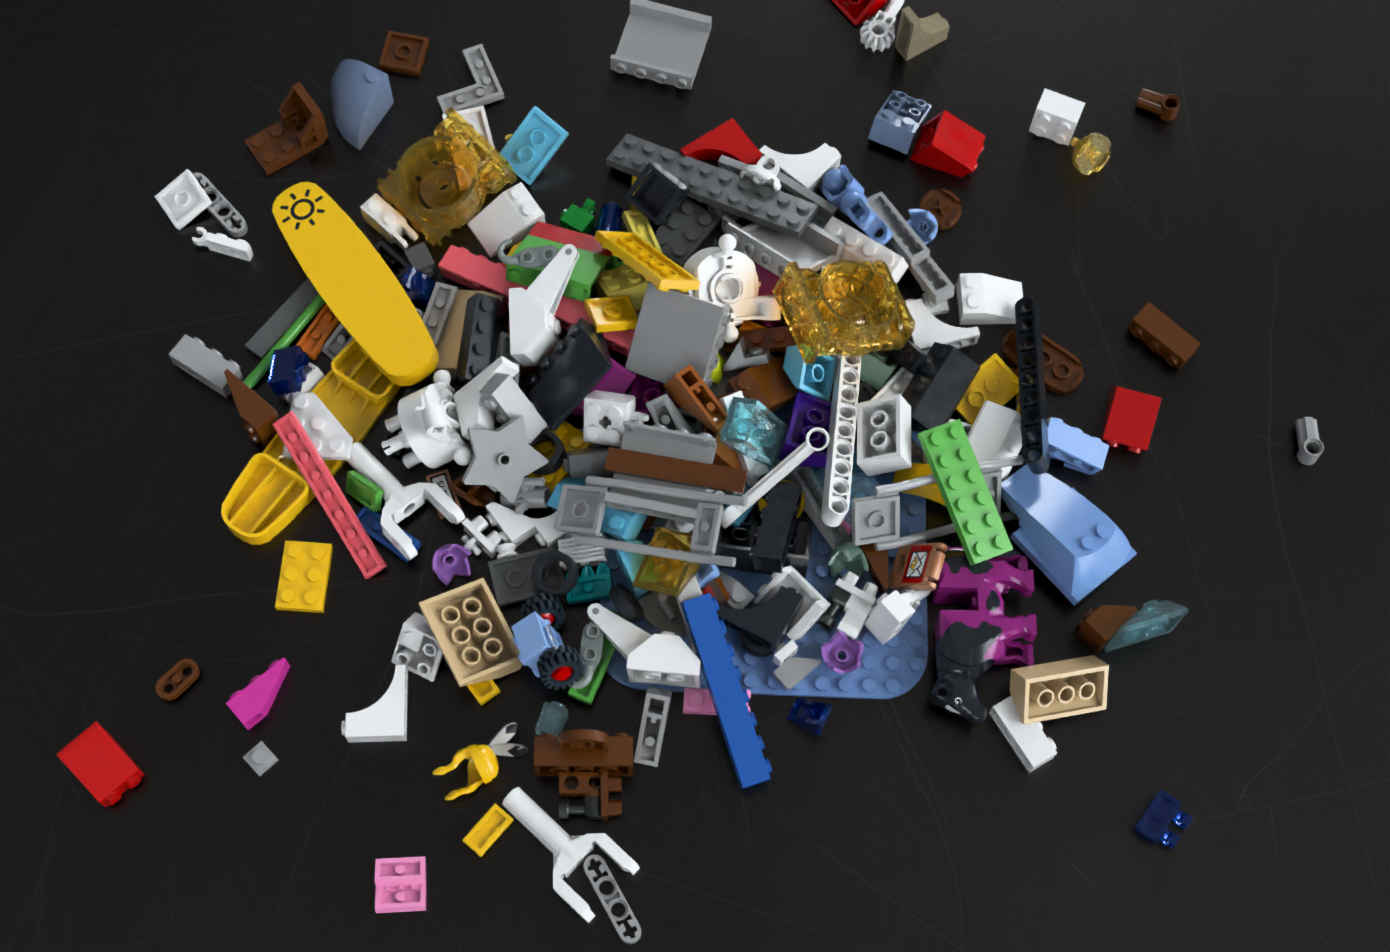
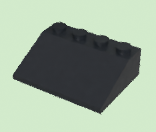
M581 318L569 328L568 334L555 344L554 350L541 360L535 372L530 373L526 378L525 385L528 396L554 432L613 366L603 332L596 333L593 325Z
M759 505L753 507L739 527L734 528L729 525L724 529L720 526L714 555L736 558L735 567L717 565V567L768 575L774 573L754 569L753 559L749 558L751 545L756 544V528L761 526L762 523ZM802 512L796 520L784 567L791 565L804 579H806L813 525V521L806 512Z

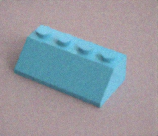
M568 476L556 485L547 505L557 511L563 484L586 486V477L571 478ZM605 507L601 532L624 542L635 541L648 515Z

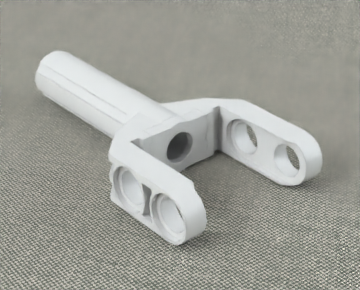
M361 443L352 444L350 460L346 461L360 475L383 490L382 498L385 500V506L382 509L381 529L383 535L406 559L411 560L418 553L412 544V540L397 524L422 506L426 499L450 523L459 524L465 519V515L459 506L436 483H416L403 486Z
M520 787L514 788L504 798L502 805L553 853V889L587 923L595 917V914L590 910L589 905L562 879L564 877L567 878L594 850L593 846L596 844L622 870L632 875L640 869L639 865L605 833L570 836Z

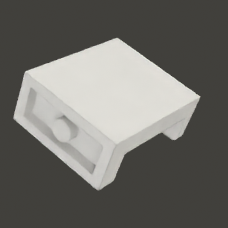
M790 565L784 567L782 573L774 572L771 575L772 581L769 584H764L757 591L759 596L754 602L757 605L765 603L779 591L781 586L797 589L803 596V605L788 629L789 632L787 634L791 640L796 641L805 635L831 604Z

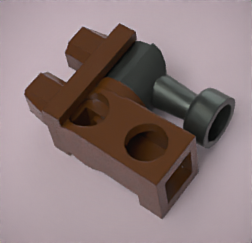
M559 771V798L583 797V803L569 804L568 799H559V819H568L569 814L585 815L589 820L608 821V817L622 815V800H608V792L622 791L621 777L608 776V772Z

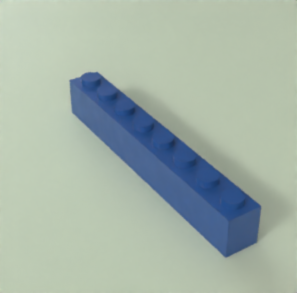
M707 593L680 602L698 659L701 661V669L739 786L746 788L771 779L769 775L772 772L771 764L768 758L764 759L762 749H765L761 735H756L754 726H757L754 713L748 710L746 703L750 702L746 689H741L739 680L742 679L738 665L734 666L731 657L735 656L731 643H726L724 634L727 633V629L723 619L719 620L716 611L719 610V605L716 597H712L711 593Z

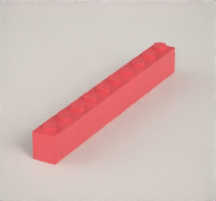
M451 245L438 264L443 277L475 291H485L504 296V302L509 305L510 288L522 287L525 290L529 288L525 285L507 281L506 266L502 263H493L483 255L477 256L470 253L464 247L458 248ZM562 296L554 315L559 320L562 329L568 331L581 318L592 324L584 307V302ZM635 329L603 332L607 348L628 357Z

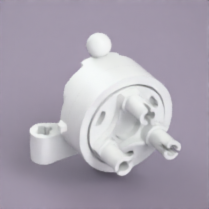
M724 234L720 237L719 247L702 249L687 260L683 269L700 281L698 290L681 292L718 306H731L729 312L731 313V320L728 326H725L723 333L727 343L735 342L738 339L739 332L735 326L743 323L744 320L781 319V296H758L761 282L758 281L755 264L745 254L733 250L737 242L731 234Z
M438 370L434 374V384H430L400 399L398 402V415L385 420L386 428L391 433L402 428V431L397 436L383 441L381 444L382 448L390 446L384 452L387 455H391L404 447H411L413 451L403 455L402 458L404 465L408 469L421 462L429 468L435 469L452 460H455L458 465L464 466L469 464L473 458L470 440L462 437L456 404L452 401L455 389L450 386L451 375L446 370Z

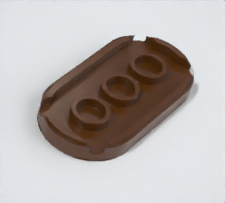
M1013 328L1004 336L1001 352L1004 359L1011 366L1018 369L1016 328ZM1042 334L1045 388L1058 394L1074 391L1080 385L1084 376L1081 361L1074 354Z

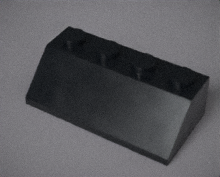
M477 292L467 299L455 385L464 387L495 361L499 334L501 332L507 333L509 322V308L499 298Z
M934 342L926 355V360L917 370L902 394L903 398L911 406L912 431L921 433L946 424L980 369L977 363L954 346Z

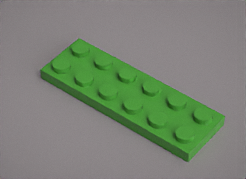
M958 419L917 434L970 566L1013 550L961 420Z

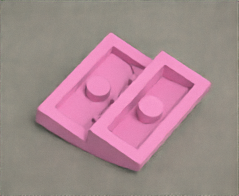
M425 856L375 860L376 913L426 911Z

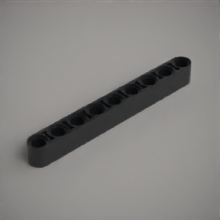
M1023 297L1015 304L1022 454L1030 471L1038 475L1045 473L1050 466L1041 314L1032 298Z

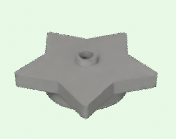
M517 415L496 429L468 427L467 431L473 451V458L462 478V482L466 485H493L510 502L513 503L515 501L524 477L549 462L547 458L528 444L525 421L522 415ZM506 455L505 459L500 461L501 457Z

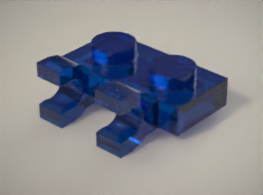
M1161 789L1134 830L1154 844L1160 838L1166 846L1173 849L1181 837L1166 828L1173 819L1179 827L1186 830L1193 817L1178 809L1182 802Z

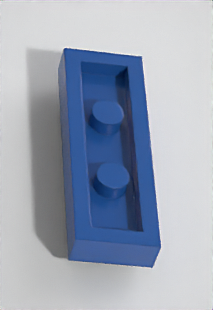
M364 506L357 514V517L369 537L408 563L410 560L406 559L383 535L382 526L380 525L382 515ZM405 532L418 551L422 546L421 542Z

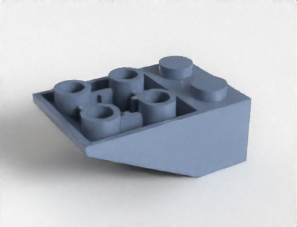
M893 90L875 116L868 139L908 154L932 105L927 104L922 99L910 97L902 91Z

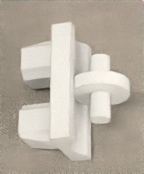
M481 515L471 521L466 518L462 524L465 526L464 531L471 539L467 535L462 537L461 540L465 543L464 548L470 552L473 551L478 556L482 552L477 547L479 545L492 559L497 555L496 547L503 542L502 536L493 530L485 537L481 532L489 525Z

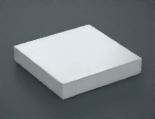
M188 169L154 196L178 230H181L212 203L197 179Z

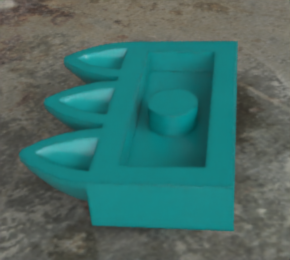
M601 561L595 575L592 567L586 564L582 569L581 577H578L575 588L566 594L567 603L572 605L610 598L609 590L614 586L613 574L610 572L608 565Z

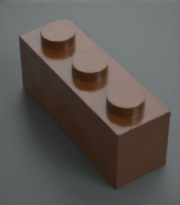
M1150 302L1132 319L1127 328L1134 337L1141 339L1148 345L1150 350L1161 355L1170 366L1178 370L1196 353L1201 345L1199 341Z

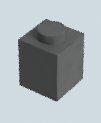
M424 242L404 250L406 261L412 267L416 281L429 279L437 273L435 262Z

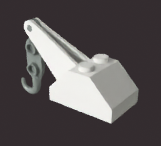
M507 239L498 246L497 255L501 262L527 269L546 267L527 290L522 287L509 289L510 355L524 367L537 366L558 342L561 325L554 315L579 258V251L572 244L563 246L561 250L553 245L525 248L513 256H506L504 248L512 243L511 239Z
M593 603L588 607L587 613L590 623L583 629L579 654L584 667V674L580 681H573L574 685L571 686L572 688L581 689L590 683L593 672L601 661L604 636L627 660L626 669L629 682L700 688L702 677L701 661L680 636L669 631L651 635L606 609L601 604Z

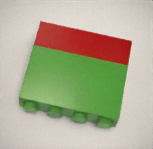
M538 221L511 256L525 248L553 245L561 250L567 244L574 245L579 251V258L562 296L582 302L585 299H590L593 283L607 264L615 266L619 257L613 256L610 250L603 248L602 244L595 240V236ZM506 264V280L529 287L546 267L527 269L517 265Z

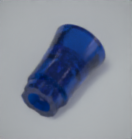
M610 202L602 205L592 236H595L596 230L620 232L622 208L619 207V204Z

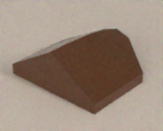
M465 472L448 486L449 490L473 505L486 507L489 503L497 501V493L486 485L464 484L462 478Z

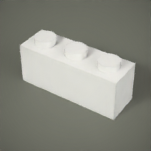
M1012 696L994 705L989 711V714L1029 773L1053 759L1057 754V747L1050 737H1046L1042 731L1043 726L1041 722L1021 723Z

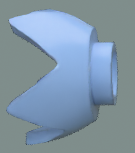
M908 209L910 219L906 222L925 245L930 243L938 231L936 218L927 210Z

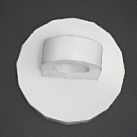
M773 155L761 157L757 165H746L740 172V178L743 179L745 177L753 180L758 185L769 186L774 191H780L782 187L777 178L780 170L779 160ZM767 163H772L774 168L768 170L763 166Z

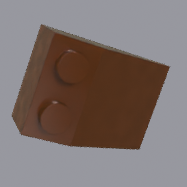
M782 355L770 359L769 363L748 368L727 382L725 389L727 394L742 391L753 425L795 400L798 391L806 393L794 386L783 369L784 358Z
M226 369L224 374L240 417L244 422L242 426L248 432L247 436L255 444L260 442L266 447L277 434L272 425L280 419L276 409Z

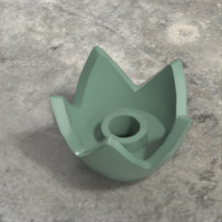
M844 542L832 552L827 562L831 569L832 578L837 576L846 567L850 572L856 574L859 579L863 569L869 571L864 552L852 542Z

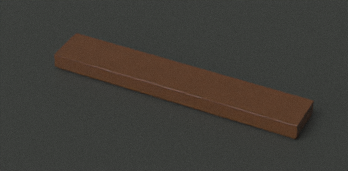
M609 447L604 467L606 472L739 495L744 494L748 475L747 470Z

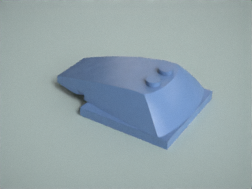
M1026 464L1001 483L1002 499L1010 511L1019 518L1018 524L1020 528L1010 536V539L1074 606L1137 554L1130 546L1124 533L1104 512L1079 494L1073 487L1070 488L1046 472L1038 475L1033 474Z

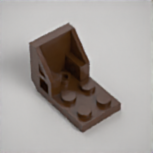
M300 82L291 87L278 110L281 120L244 140L245 145L267 176L323 145L329 136L321 110Z

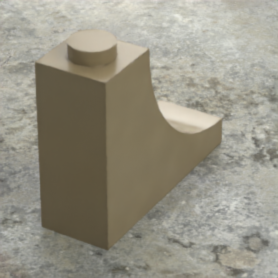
M908 6L901 11L894 47L907 61L946 40L950 28L949 24L938 12L928 17L918 18Z

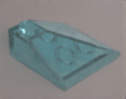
M1155 599L1148 601L1141 610L1119 628L1104 649L1106 652L1170 633L1189 610L1183 605L1168 600L1158 602Z

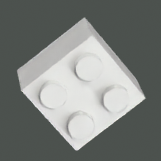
M1045 88L1036 108L1029 132L1054 140L1058 144L1069 146L1085 103Z

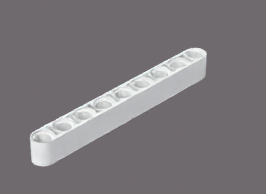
M845 350L842 353L834 373L829 426L830 440L827 447L821 511L822 521L830 527H836L841 524L849 510L861 371V356L854 350Z

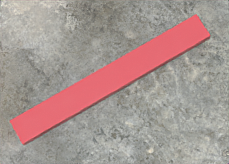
M292 411L288 412L272 425L365 579H370L387 567L297 416Z

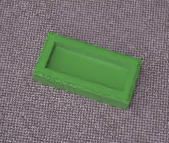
M355 470L347 472L345 492L373 512L380 511L383 490Z

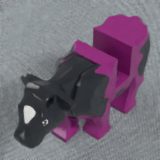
M963 546L948 547L946 552H942L946 556L939 580L932 581L936 584V589L933 590V604L967 605V610H940L934 624L936 638L934 650L937 680L931 690L930 698L932 704L942 707L951 714L965 718L973 725L984 722L987 715V708L979 696L976 678L983 675L994 664L1015 663L1021 667L1034 665L1033 644L1023 645L1021 642L1012 640L1020 637L1028 642L1035 640L1037 636L1036 614H1029L1026 617L1021 615L1007 617L1004 615V602L1001 595L1008 594V589H1015L1024 597H1031L1034 591L1033 569L1028 570L1027 556H1021V552L1015 548L970 566Z

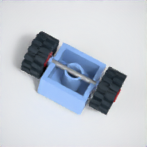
M540 593V597L534 595L533 600L528 598L526 600L527 604L523 603L521 605V620L511 626L514 633L513 642L520 652L518 658L524 666L528 665L532 669L536 677L541 678L543 685H547V688L551 689L554 687V690H558L561 686L562 689H566V685L573 686V681L578 682L584 674L580 655L574 647L572 649L568 645L564 647L561 635L555 630V628L560 629L562 627L561 624L565 623L564 618H566L558 597H553L549 593L547 597L545 593Z

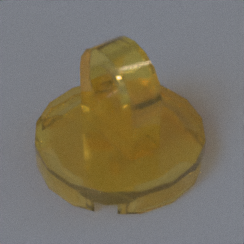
M1098 132L1091 133L1082 140L1074 137L1069 143L1075 148L1073 165L1082 174L1091 175L1090 173L1100 171L1110 158L1109 146H1111V142L1108 137Z

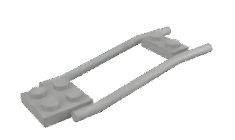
M1020 455L978 462L1002 522L1019 519L1011 511L1001 513L1002 471L1000 468L1022 465L1023 457ZM929 474L898 483L875 486V496L852 499V543L855 546L874 543L875 550L881 551L903 547L956 532L952 523L900 538V495L898 492L936 483L934 475Z
M595 476L586 477V486L563 484L553 529L559 532L576 533L573 536V544L729 567H735L736 558L713 554L716 551L724 510L723 504L747 506V497L698 492ZM608 487L700 501L690 544L691 551L686 552L598 538L606 507L604 496L606 491L609 492Z

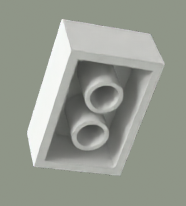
M901 394L857 403V465L867 476L912 468L911 406Z

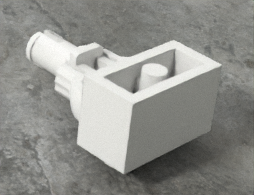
M906 588L901 593L897 590L889 595L884 593L877 599V605L870 610L869 618L864 625L884 645L899 634L920 605V601L929 595L932 590L915 591L914 589L908 590Z

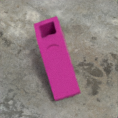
M284 657L281 660L278 659L272 662L268 670L262 675L253 677L249 681V685L242 691L234 692L226 703L247 730L268 715L290 668L289 663Z

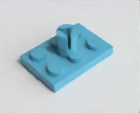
M534 106L496 158L527 184L532 185L569 133L538 107Z

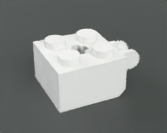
M594 390L584 398L583 441L621 447L625 432L623 421L639 420L645 422L649 420V415L647 413L635 412L636 397L633 395Z

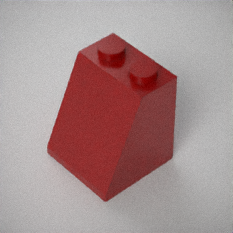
M944 110L922 126L910 160L962 178L968 173H973L978 165L976 161L984 149L983 143L986 136Z
M1118 386L1111 387L1100 439L1106 440L1105 444L1118 448L1119 444L1128 446V451L1140 454L1141 449L1147 451L1162 398Z
M97 721L56 754L104 807L118 802L122 797L121 794L128 788L131 789L138 785L141 777L145 775L111 734Z

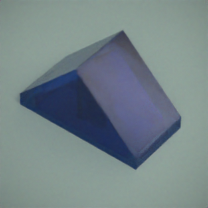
M797 698L787 719L820 736L831 715L833 706Z

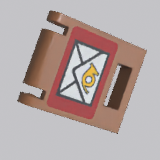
M938 542L915 543L899 547L889 578V588L893 591H903L906 588L908 590L914 589L915 591L935 590L936 584L931 581L939 580L946 556L942 552H946L948 546Z

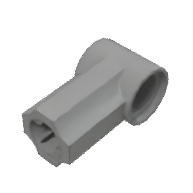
M1304 417L1297 419L1295 422L1299 446L1297 458L1300 463L1309 466L1313 465L1324 451V445L1319 439L1317 419Z

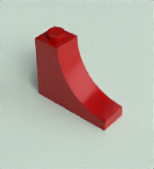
M733 118L680 149V153L684 156H689L699 161H718L721 155L748 165H757L762 157V153Z

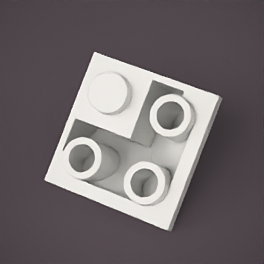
M414 612L402 625L391 662L396 665H406L407 670L433 682L436 678L443 653L425 617Z

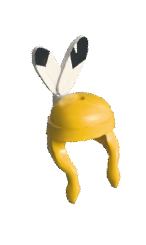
M516 723L505 725L491 740L490 745L474 744L462 748L453 756L452 763L447 766L438 767L433 771V775H445L447 772L455 769L462 760H469L467 786L451 791L445 797V800H453L460 795L472 793L482 783L486 785L498 775L499 770L496 755L520 757L528 753L527 747L521 744L507 743L516 733Z

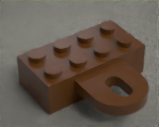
M588 729L567 730L560 732L558 736H555L553 733H541L540 736H534V769L536 776H559V771L608 772V776H633V736H628L627 733H615L614 736H608L604 732Z

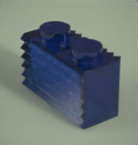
M300 345L273 350L268 383L274 393L279 396L280 394L288 395V393L301 392L302 384L306 381L305 366L309 364L307 353L303 352Z

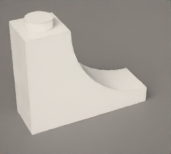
M826 143L814 151L798 155L780 153L766 145L759 150L762 153V157L765 155L777 157L780 164L779 171L812 192L822 184L823 177L827 171L840 166L841 160L838 150Z
M922 298L917 300L908 299L900 303L899 310L903 315V318H900V320L902 321L901 324L905 335L925 355L928 354L934 342L954 346L957 349L977 344L980 337L978 326L960 328L948 325L938 320L929 312Z
M500 356L453 395L462 437L470 440L467 431L468 427L494 429L495 412L484 404V398L479 391L496 373L509 374L513 378L519 372L517 364Z
M406 665L395 666L394 677L389 689L376 703L366 709L346 713V721H342L341 732L349 743L407 741L408 670Z

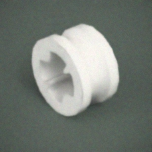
M504 543L496 547V552L499 553L497 559L518 555L515 551L517 548L516 544Z

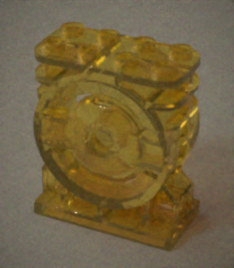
M452 107L445 111L447 117L434 128V136L423 138L411 145L402 155L401 159L396 162L397 169L393 172L389 168L386 171L388 177L385 180L380 177L376 180L378 182L376 187L382 193L385 200L389 204L393 203L396 210L404 218L407 217L415 230L422 232L425 236L424 238L433 247L435 245L438 247L443 245L441 239L445 235L450 238L452 236L450 232L452 229H459L462 225L472 220L481 210L487 193H497L507 183L512 186L518 180L510 163ZM435 160L439 165H435L432 161ZM481 161H486L481 167L479 166ZM455 165H458V166L462 167L463 169H465V170L469 173V175H470V177H471V180H472V183H471L470 186H469V181H468L466 175L464 174V172H463L459 167H457V166H455ZM416 175L421 179V182H420V194H421V196H422L424 202H425L431 209L425 208V207L421 204V202H420V200H419V195H418L419 182L415 179ZM443 185H448L447 188L440 190Z
M839 260L828 264L820 274L809 268H799L797 262H789L772 291L805 364L814 363L817 356L834 355V353L858 357L866 355L871 351H879L880 349L882 351L899 350L904 347L915 329V320L912 318L906 302L887 264L883 260H876L874 263L872 261L861 263L853 260Z

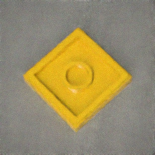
M628 296L584 300V307L596 333L636 329L638 316Z

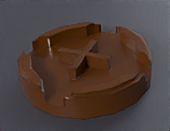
M946 189L928 191L923 195L919 203V209L927 210L934 215L939 230L953 227L958 222L962 213L959 198L953 192Z

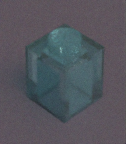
M556 701L551 703L544 702L535 726L537 735L553 733L555 736H558L563 731L568 718V709L565 708V705Z

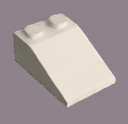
M520 182L502 192L467 225L489 257L492 258L497 255L498 246L504 240H512V243L505 246L504 250L525 239L538 221L545 223V214L523 183Z
M983 273L959 274L956 284L959 325L1016 324L1015 304L1020 298H1023L1022 282Z

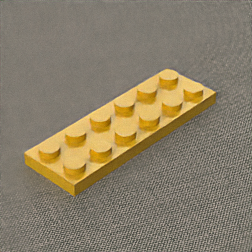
M596 230L595 240L601 243L603 248L610 250L613 256L619 257L623 260L624 264L631 266L634 272L644 276V279L653 283L656 289L660 291L676 289L681 292L699 289L700 281L636 233Z

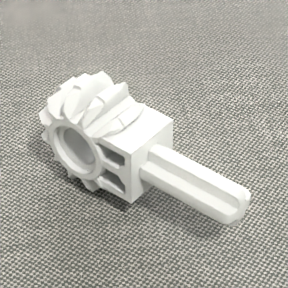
M891 0L884 12L879 10L876 16L872 17L871 21L866 20L860 29V41L865 44V49L872 48L873 52L879 49L883 52L884 48H890L891 43L895 39L894 26L896 15L905 2L904 0Z

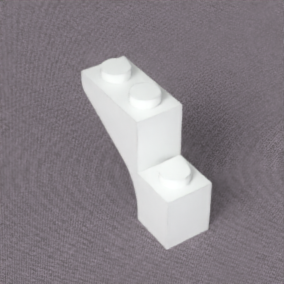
M495 502L486 505L487 515L485 517L492 527L496 525L500 530L499 534L502 536L504 543H515L517 547L532 536H535L541 547L555 545L557 547V540L564 538L566 534H570L553 529L557 511L550 516L534 519L523 514H517L515 511Z

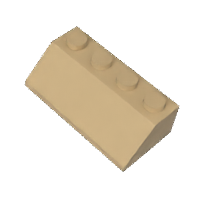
M1091 655L1011 669L1010 694L1021 723L1029 724L1106 710L1109 665Z

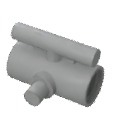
M544 477L524 478L515 501L512 503L503 494H500V502L502 506L515 509V512L521 515L528 509L549 508L547 503L551 497V491L548 486H545Z

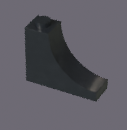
M781 586L771 599L759 606L748 609H732L719 605V610L716 612L719 620L723 619L725 626L776 652L803 605V596L793 587L786 588Z

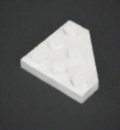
M293 393L290 411L294 412L321 458L323 460H350L353 438L323 404L320 398L315 393ZM284 444L282 457L286 460H294Z

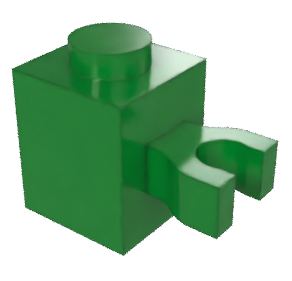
M588 198L582 208L572 203L568 209H564L559 217L560 226L589 235L594 228V216L592 214L596 211L594 207L595 202Z

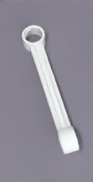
M820 427L811 429L807 433L805 441L742 495L748 498L747 506L731 505L723 512L721 526L726 529L814 451L824 450L830 440L828 432ZM815 431L822 432L826 436V443L821 448L812 447L809 442L811 433Z

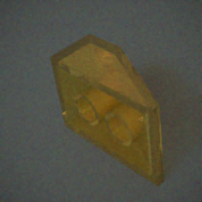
M657 527L649 546L690 552L692 534ZM645 555L633 582V587L678 597L698 572L701 563Z

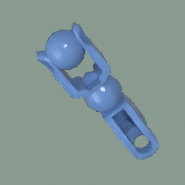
M841 164L840 168L831 169L826 172L822 185H819V190L830 203L838 207L840 212L849 216L869 238L881 245H885L891 239L893 233L868 205L867 198L864 195V188L851 175L847 166ZM879 229H884L883 235L877 238L875 233Z

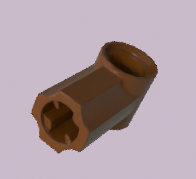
M1143 88L1136 106L1157 113L1164 121H1172L1178 114L1181 100L1175 94L1162 95Z

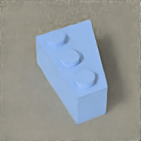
M1050 417L1047 419L1050 459L1064 462V467L1089 475L1103 469L1109 445L1103 443L1097 437H1091L1083 433L1079 428L1063 423L1059 418Z

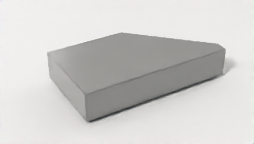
M790 657L773 671L772 675L789 692L818 667L821 661L812 658Z

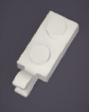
M203 227L196 228L197 233L203 235L201 238L192 237L195 245L207 246L211 251L246 261H251L254 255L250 244L245 240H234L221 233H207Z

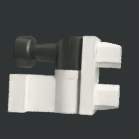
M848 571L842 579L839 578L830 596L831 605L816 623L827 630H833L836 624L834 617L839 610H842L846 614L839 623L836 632L841 630L850 640H856L869 616L870 610L875 604L878 586L867 582L863 590L855 587L859 577Z

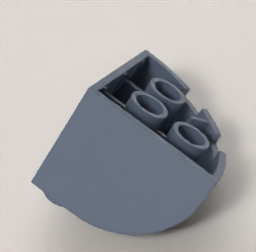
M345 59L339 63L330 83V112L341 136L352 146L361 150L393 105L394 100L388 74L364 62Z

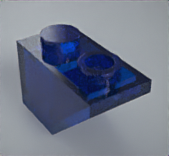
M409 265L407 272H403L400 284L414 307L426 310L436 282L415 267Z

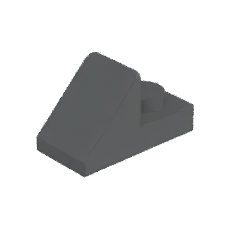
M742 336L723 367L724 372L769 363L771 358L769 348L755 347L747 352Z

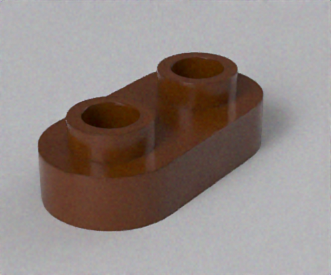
M182 659L157 681L155 690L158 696L165 701H172L178 698L198 679L200 675L199 666L192 659ZM186 670H192L189 676H184ZM169 686H173L172 692L166 693V689Z

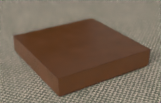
M388 30L378 63L379 70L420 77L430 43L429 38Z

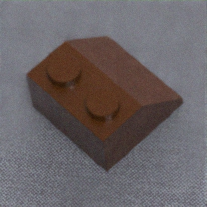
M1101 605L1096 611L1091 608L1078 623L1080 629L1075 635L1097 654L1128 624L1138 609L1135 606Z

